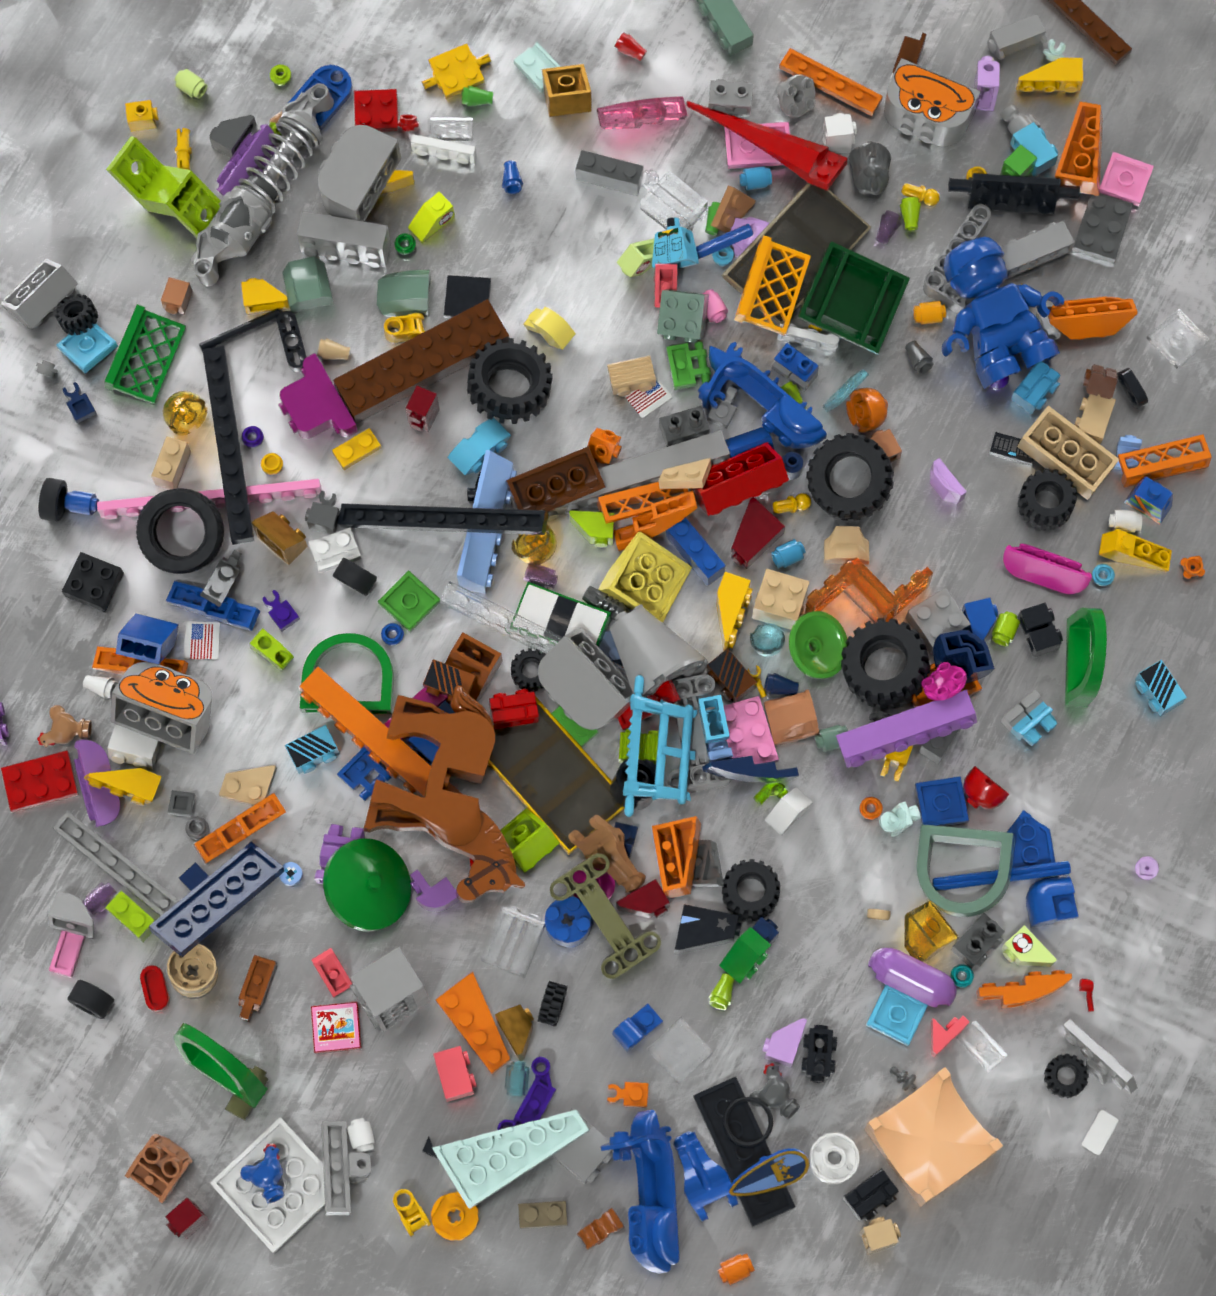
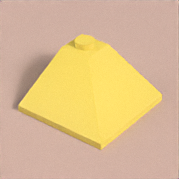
M638 532L609 569L599 590L607 593V596H612L613 599L623 602L626 608L630 610L642 604L647 611L663 623L692 567L642 532Z

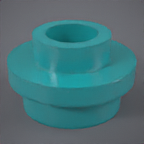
M959 964L952 969L950 978L957 987L965 988L972 983L974 973L969 966ZM958 973H964L966 975V979L960 980L958 978Z

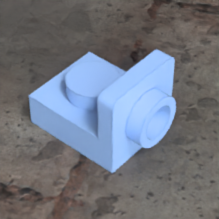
M1132 435L1120 437L1117 443L1116 457L1118 458L1119 454L1140 450L1142 439H1137V437ZM1134 459L1125 460L1128 469L1138 466L1139 462ZM1118 461L1114 469L1122 470Z
M727 741L706 744L709 763L733 758L731 747L728 748Z

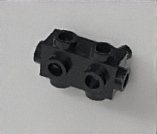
M814 1025V1028L809 1029V1034H804L803 1048L808 1049L807 1058L802 1057L801 1071L806 1072L805 1077L810 1078V1082L824 1083L825 1079L829 1080L830 1074H835L836 1061L831 1060L832 1051H836L837 1037L833 1036V1030H828V1026ZM816 1040H822L824 1046L821 1048L817 1047L815 1044Z

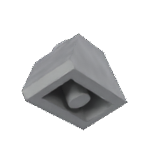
M57 892L48 912L49 927L93 938L94 922L81 899L70 893Z

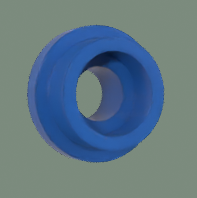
M390 623L382 629L381 637L387 645L394 646L403 640L404 632L400 625ZM391 632L397 633L395 638H390L389 634Z

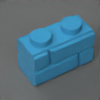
M1043 361L1037 363L1013 392L1012 401L1022 406L1030 414H1033L1036 409L1040 411L1047 402L1046 396L1049 393L1053 395L1059 388L1060 383L1058 381L1061 375Z

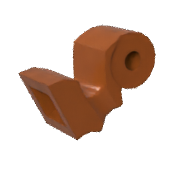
M611 1208L602 1214L600 1219H595L580 1230L577 1235L581 1237L586 1245L585 1248L589 1250L597 1244L599 1245L609 1237V1234L617 1233L625 1228L614 1209Z

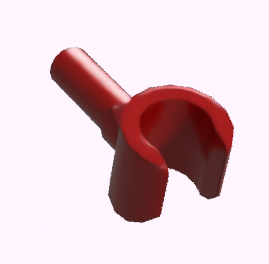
M1080 979L1079 991L1086 992L1088 1012L1094 1011L1092 1000L1094 983L1089 979Z

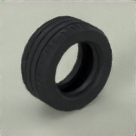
M170 489L155 495L144 505L137 520L136 538L142 554L158 569L173 574L191 573L202 569L217 556L224 540V523L218 508L208 497L191 489ZM175 506L191 508L198 513L204 524L205 534L203 542L195 552L188 556L173 555L166 551L158 541L156 531L158 521L165 511Z

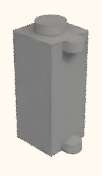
M1038 14L991 31L987 45L990 52H994L996 58L1002 60L1005 56L1038 43H1047L1046 30Z

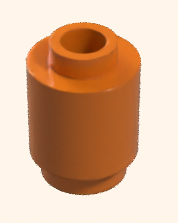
M747 1253L742 1256L738 1254L720 1263L721 1269L717 1270L722 1282H728L729 1285H733L751 1276L750 1273L755 1271Z

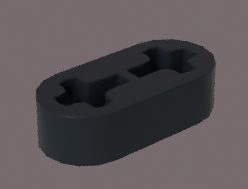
M1126 368L1118 372V380L1134 407L1139 408L1147 404L1148 397L1130 368Z

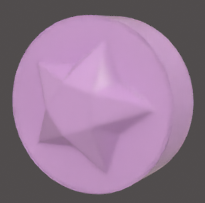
M1150 856L1140 858L1135 866L1136 874L1143 880L1153 879L1159 872L1157 860Z

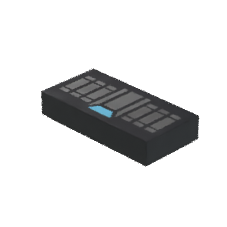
M995 432L989 452L990 455L1032 466L1034 461L1033 458L1017 447L1021 440L1020 438Z

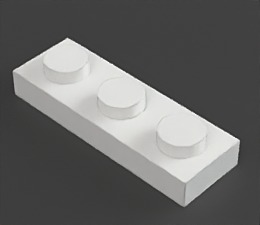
M412 135V152L418 155L425 156L428 154L442 160L453 159L462 164H475V146Z

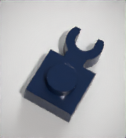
M74 382L75 391L69 393L64 387L63 393L70 400L66 404L78 424L97 413L87 394L80 395L81 389Z

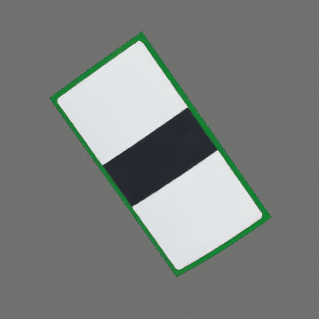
M527 582L517 607L512 627L556 644L565 635L581 628L599 647L612 618L611 613Z

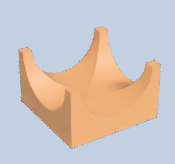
M946 1068L940 1070L928 1082L893 1108L872 1119L864 1129L920 1207L924 1206L1003 1147L999 1139L991 1136L966 1107L952 1083L951 1074Z

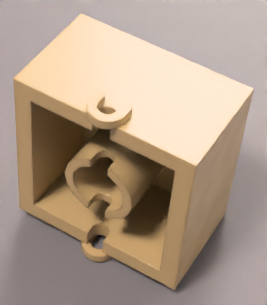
M766 569L759 593L757 592L752 619L791 630L800 615H803L805 608L803 604L808 591L809 581Z

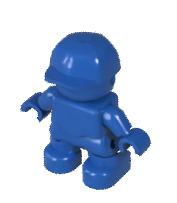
M979 237L959 244L947 254L943 267L947 283L950 282L951 287L964 299H975L956 315L953 328L954 334L943 342L942 354L947 357L953 351L951 347L952 342L958 343L961 348L960 351L966 353L969 350L967 337L971 332L976 372L984 389L1004 377L1021 371L1014 355L1020 352L1027 369L1045 359L1051 360L1060 354L1055 341L1048 337L1037 317L1028 309L1029 307L1035 308L1037 306L1038 313L1045 318L1050 313V310L1046 307L1047 300L1051 301L1054 306H1062L1064 304V298L1058 292L1052 291L1041 296V292L1026 284L1016 285L1011 283L999 288L1008 275L1005 261L1002 259L1005 254L996 241L989 237Z

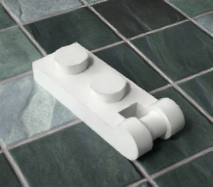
M790 323L785 336L781 334L777 336V340L829 353L836 352L839 344V337L829 333L825 335L817 330L801 329Z

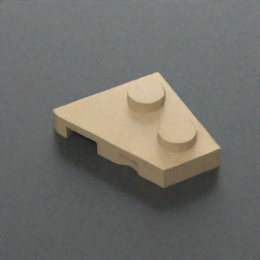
M711 458L664 469L658 481L659 488H703L712 467Z
M270 765L226 773L219 796L254 806L268 796L277 769L276 766Z

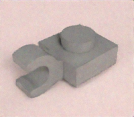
M729 386L725 394L726 400L722 401L718 398L715 400L718 408H711L707 420L727 429L737 410V407L733 406L732 403L737 396L738 390Z

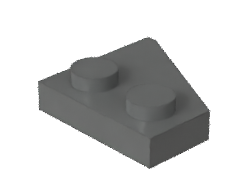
M699 840L692 887H723L724 882L717 843L712 840Z

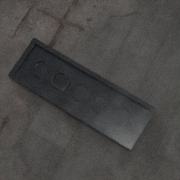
M736 1076L693 1095L731 1182L748 1168L758 1163L761 1157L771 1155L766 1141L754 1147H743L729 1139L725 1132L723 1118L727 1107L735 1100L745 1097ZM748 1102L740 1103L731 1110L728 1126L733 1136L744 1142H754L762 1138L763 1134ZM786 1186L761 1194L738 1196L752 1227L796 1207Z

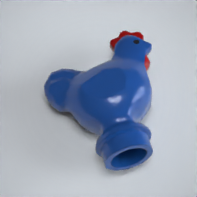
M267 1144L266 1148L263 1149L265 1153L263 1161L255 1166L245 1165L240 1172L243 1180L246 1182L251 1181L256 1187L264 1189L262 1196L266 1199L267 1203L276 1202L285 1196L283 1186L278 1185L283 1175V1168L279 1161L280 1149L276 1148L275 1144Z

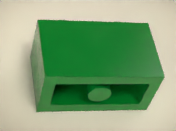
M750 927L737 939L719 966L739 984L746 978L750 980L759 970L756 966H761L769 955L766 952L771 947V944Z

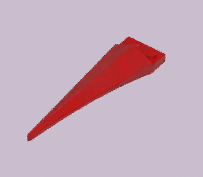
M686 101L688 108L748 140L809 184L828 191L847 165V157L829 151L827 146Z

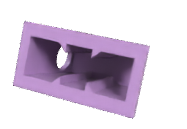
M991 56L982 57L977 64L974 89L979 90L980 95L976 110L994 111L999 89L1000 63L994 61V58ZM983 87H990L989 91H983Z

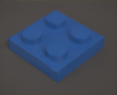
M961 776L915 783L923 825L949 826L969 822Z

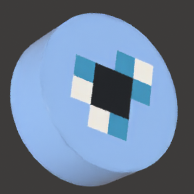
M294 862L282 865L284 872L279 876L281 881L287 886L299 884L303 877L301 867Z

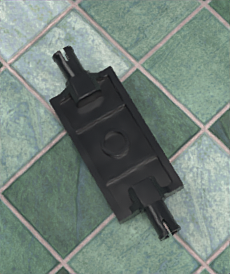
M973 173L972 178L969 177V180L949 178L948 192H966L969 195L968 209H973L976 205L983 204L994 211L1054 214L1059 198L1079 199L1080 186L1060 185V179Z

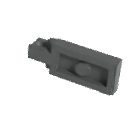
M234 549L229 559L223 557L219 561L200 594L201 597L218 607L221 606L240 572L241 567L237 565V562L242 553Z

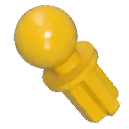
M905 183L901 190L904 196L919 198V203L923 200L928 206H934L940 200L937 190H926L923 185L918 187Z
M800 493L796 497L788 496L787 499L773 502V511L777 514L789 511L795 513L797 509L805 511L811 506V498L805 493Z

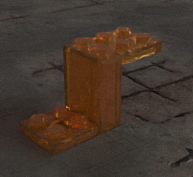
M856 557L852 562L850 560L846 561L840 567L841 571L836 576L830 575L824 581V586L819 591L815 589L807 596L805 614L813 611H822L844 592L873 623H877L879 618H884L885 622H889L890 618L893 619L929 587L933 572L928 567L923 571L917 570L910 577L911 581L906 586L901 584L894 591L895 595H893Z

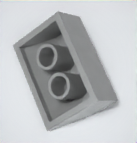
M45 259L0 304L24 326L33 329L44 321V317L49 312H53L58 308L59 302L64 297H68L74 292V287L78 283L62 265Z

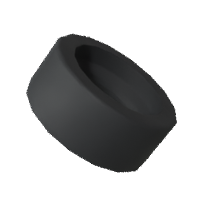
M46 478L43 482L38 503V512L41 519L58 522L63 517L65 512L64 501L68 492L65 480Z

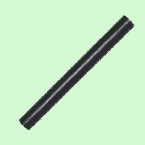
M277 308L199 344L200 349L203 352L202 349L212 348L277 318L280 311Z

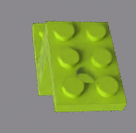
M130 136L106 168L148 212L176 217L196 238L198 233L208 227L220 209L219 203L221 200L191 170L163 165L136 137ZM136 161L138 169L133 173L131 166ZM203 209H206L207 216L202 220L201 212Z

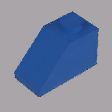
M991 598L965 603L962 608L963 614L971 624L969 632L977 635L982 641L985 640L996 621V617H998L996 604H992Z

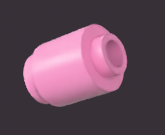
M713 289L702 293L709 295L706 315L709 322L719 323L727 317L728 309L719 294L714 292Z

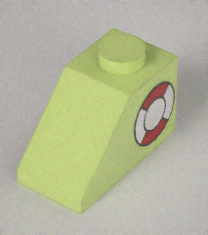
M654 239L632 243L628 246L616 262L625 275L630 278L639 276L652 268Z
M1025 925L1002 947L1004 950L1003 955L1011 963L1015 962L1017 965L1051 967L1057 960Z

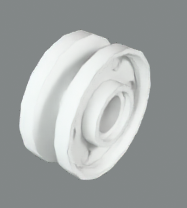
M827 1133L818 1138L809 1154V1164L812 1172L818 1179L828 1184H841L849 1180L857 1171L860 1161L859 1150L855 1143L848 1136L840 1133ZM831 1152L838 1153L841 1158L840 1163L837 1165L829 1163L828 1154Z

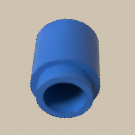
M74 490L67 492L64 506L65 509L73 513L93 515L95 511H98L97 502H99V499L95 493Z

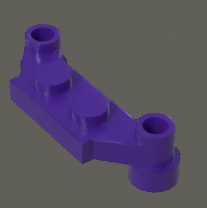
M537 1057L533 1060L531 1068L535 1074L534 1082L514 1119L501 1121L497 1130L537 1121L542 1118L556 1092V1089L551 1084L549 1074L550 1063L546 1058ZM544 1065L546 1068L540 1072L537 1070V1067Z

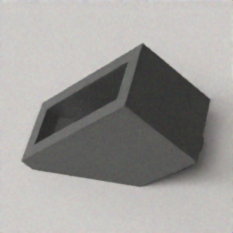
M247 115L221 121L218 127H214L210 133L209 139L212 148L231 158L249 133L252 134L257 127L255 117Z

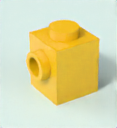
M151 100L125 103L127 123L131 132L156 129L155 121L159 120L157 107L153 108Z

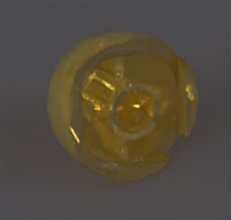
M184 390L172 394L165 402L162 412L163 419L170 430L182 436L190 434L188 430L194 425L196 429L201 426L206 418L208 409L205 406V401L200 396L191 391Z
M548 524L545 535L518 534L519 537L516 542L512 541L513 553L522 562L533 566L547 562L557 548L556 535Z

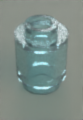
M511 1061V1065L506 1066L504 1089H507L506 1095L523 1097L525 1096V1091H528L530 1068L525 1066V1062Z

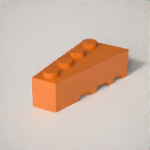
M1079 102L1055 173V178L1060 179V185L1080 186V193L1099 196L1103 129L1101 105Z

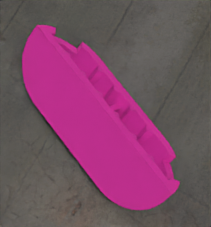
M1020 543L1019 547L1008 545L1003 555L1006 569L1015 577L1061 593H1079L1089 585L1092 578L1090 572L1086 573L1081 569V563L1027 544Z

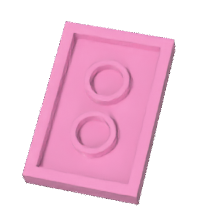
M789 122L760 124L790 134ZM724 127L728 169L783 165L762 149Z
M757 696L724 705L730 735L729 739L725 741L728 743V748L731 747L733 758L752 756L754 764L778 762L779 758L760 697Z

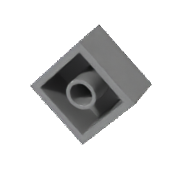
M946 588L909 609L906 615V620L912 629L919 633L930 655L933 654L934 642L939 634L969 630L971 625Z

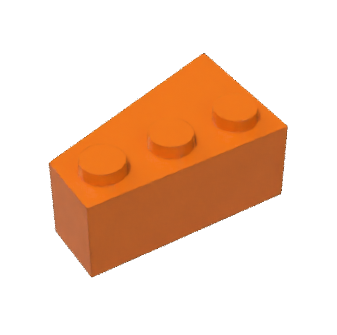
M697 816L652 826L663 892L668 899L691 894L701 822Z

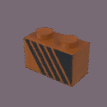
M433 659L423 682V687L427 689V693L436 697L442 694L447 696V700L451 702L454 688L457 685H461L470 695L476 676Z

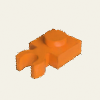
M625 1082L624 1089H620L615 1084L608 1085V1089L615 1090L617 1095L614 1098L607 1097V1102L616 1103L619 1100H624V1107L647 1108L648 1083Z

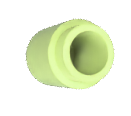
M180 70L175 76V86L187 95L200 99L205 94L207 84L190 70Z

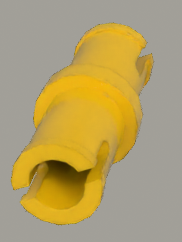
M179 128L176 130L177 147H175L177 168L190 170V155L192 154L190 130L182 128L181 132Z

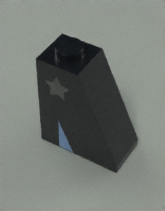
M684 904L674 953L682 954L734 942V937L740 935L742 923L738 922L739 915Z

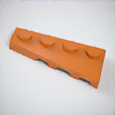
M472 971L438 997L436 1002L493 1075L511 1059Z

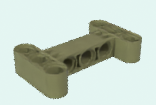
M596 853L554 880L550 886V894L556 900L567 899L574 893L578 895L615 951L606 957L601 964L603 975L609 979H614L655 953L661 946V939L655 931H646L636 938L633 937L596 881L598 877L609 869L608 857L605 854ZM597 857L603 858L606 862L605 868L602 870H596L592 866L593 860ZM575 871H584L586 873V880L582 883L575 882L573 879ZM558 883H562L567 887V892L562 896L556 895L553 891L554 886ZM649 935L657 938V944L652 948L644 945V939ZM629 948L635 949L638 953L637 958L633 961L627 960L624 956L625 951ZM610 961L618 964V970L613 974L605 970V965Z

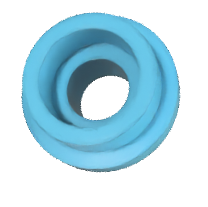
M730 246L712 253L713 261L720 266L730 264L734 257V252ZM726 252L727 255L720 256L719 253Z
M1107 564L1097 565L1092 572V579L1099 586L1110 585L1115 577L1114 570ZM1105 573L1107 578L1102 579L1099 574Z

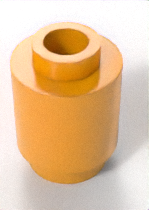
M933 301L913 306L914 321L921 325L942 323V318H946L945 305H941L940 301Z

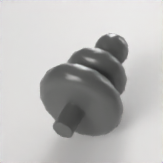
M895 1066L890 1068V1073L898 1077L897 1083H904L902 1086L903 1091H907L910 1087L915 1090L918 1087L914 1084L916 1080L915 1074L908 1078L907 1071L904 1070L901 1073Z

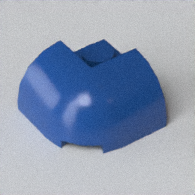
M1069 874L1041 879L1029 888L1026 895V909L1030 928L1051 925L1054 922L1077 919L1079 917L1074 898L1075 890Z

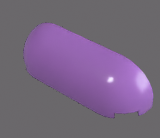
M267 124L261 125V130L257 131L254 135L249 133L218 176L217 182L219 186L217 191L223 196L227 192H231L235 186H240L239 179H248L249 175L246 168L252 167L261 172L263 171L256 165L254 161L255 156L271 160L261 149L262 145H269L276 149V146L270 141L268 136L269 134H274V132ZM266 149L272 156L274 155L273 151ZM258 160L263 166L266 167L267 164L265 162Z
M77 740L74 747L78 751V759H74V764L90 821L95 820L96 827L105 826L115 820L119 814V797L111 794L110 789L103 786L101 789L90 786L88 784L89 781L85 780L84 776L89 773L111 771L108 756L99 744L90 740Z
M881 948L875 951L869 959L868 966L876 973L875 978L924 1004L932 1007H937L938 1004L950 1006L956 997V985L946 973L894 948Z

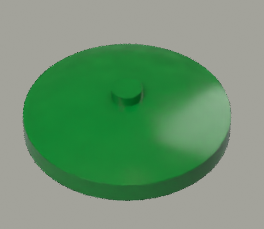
M363 838L348 842L338 848L326 864L323 875V889L326 901L334 915L353 929L371 932L392 925L403 915L410 900L411 880L406 864L392 847L381 841Z

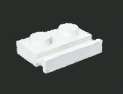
M350 527L308 542L319 573L337 568L342 558H346L351 562L362 559Z

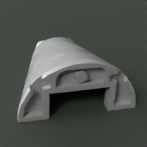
M642 604L636 606L628 614L626 611H623L614 618L616 622L610 627V631L633 694H635V677L638 675L644 678L642 697L646 698L653 695L663 682L682 674L685 678L697 676L706 670L707 659L647 611Z

